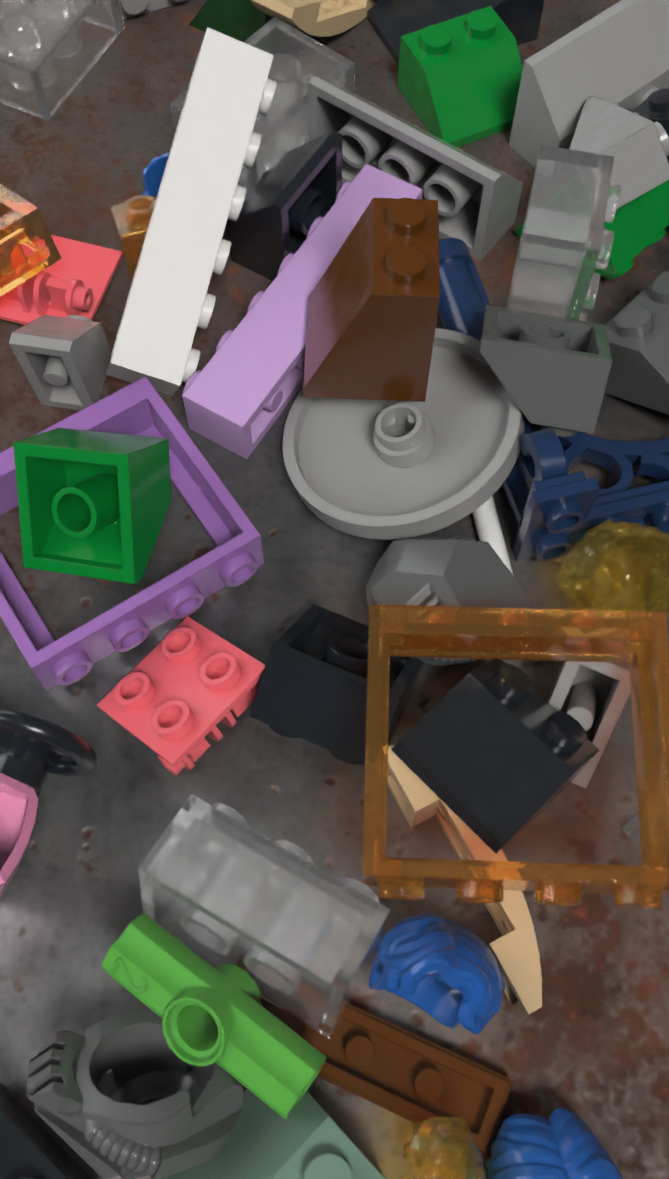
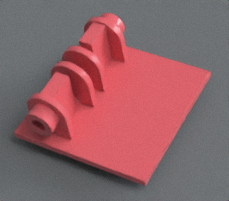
M21 228L5 261H0V319L23 325L42 315L57 317L80 315L93 320L121 261L122 251Z
M187 616L131 672L119 681L97 704V707L159 755L157 757L158 761L170 773L177 776L184 768L191 771L195 767L194 763L211 746L205 739L206 735L216 742L223 738L222 733L216 726L220 721L232 728L237 723L232 714L239 717L253 703L265 664Z

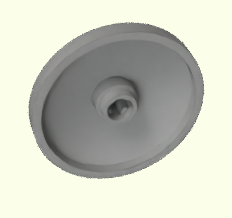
M435 328L425 402L303 397L302 388L289 411L285 423L282 450L287 473L308 509L329 526L347 534L368 539L394 540L435 532L463 519L484 504L501 487L517 461L521 450L520 438L524 434L525 418L519 406L480 353L481 341L460 332Z

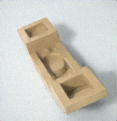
M380 0L250 1L263 13L307 34L317 37H329L338 35L357 25L367 17V11Z
M394 744L381 750L379 771L410 827L412 828L435 815L500 930L502 937L489 943L487 946L502 970L506 987L503 995L518 1020L542 1007V974L539 949L525 897L503 850L501 849L498 853H495L391 750Z

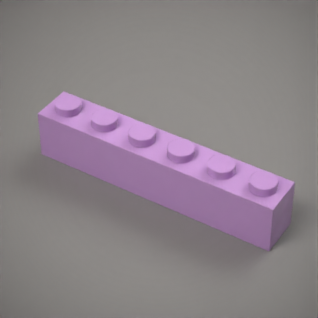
M368 164L362 168L352 182L347 181L343 184L338 192L335 204L324 217L319 216L315 219L304 243L295 254L289 253L284 258L277 277L265 292L259 291L253 297L246 316L234 331L228 330L221 337L215 355L202 371H195L187 380L182 398L189 429L248 459L303 385L308 298L373 198L422 199L423 189Z

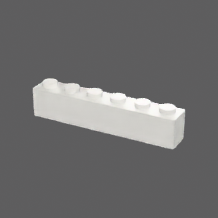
M208 27L194 66L106 371V375L130 383H134L146 376L156 391L170 396L174 395L181 382L186 383L189 377L196 371L200 350L191 348L197 327L206 330L213 312L216 296L207 293L212 273L221 276L226 265L231 242L222 239L227 219L236 222L239 217L247 188L238 185L242 166L249 169L252 168L262 137L261 134L253 131L257 113L263 116L267 115L277 84L276 81L268 78L274 55Z

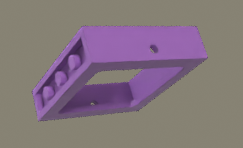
M146 376L37 434L56 428H68L168 438L170 482L216 548L56 641L51 636L0 552V617L46 691L57 685L66 686L79 681L90 672L94 663L115 651L125 652L138 646L147 638L150 630L171 618L181 619L192 614L203 604L206 597L225 586L235 587L241 585L256 573L259 566L264 564L261 535ZM14 446L0 453V516L18 506Z

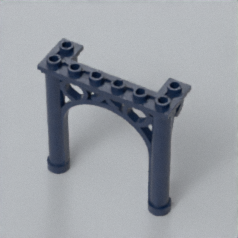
M456 238L439 240L440 300L438 313L444 329L460 332L481 341L486 305L491 306L466 243ZM524 415L525 428L524 434L520 438L521 450L509 476L502 484L518 526L515 536L516 542L512 551L516 562L533 558L540 562L553 561L565 556L575 548L595 544L598 548H607L625 541L630 535L651 530L655 534L669 533V438L640 442L618 441L591 436L578 431L576 435L570 437L557 436L550 428L542 430L540 425L530 423ZM583 460L610 471L615 478V485L610 488L600 489L596 478L586 479L583 471L567 473ZM632 467H635V476H649L660 481L659 483L629 489L634 475Z

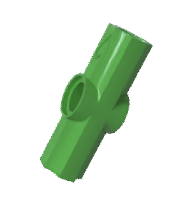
M145 913L129 923L121 936L111 945L101 964L109 976L163 1019V1035L169 1048L179 1059L190 1065L201 1067L213 1064L214 1062L217 1063L285 1120L299 1104L326 1062L327 1057L261 1005V994L258 986L246 970L227 963H221L212 967Z

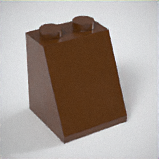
M373 198L308 298L303 397L425 402L440 300L438 200L412 198Z

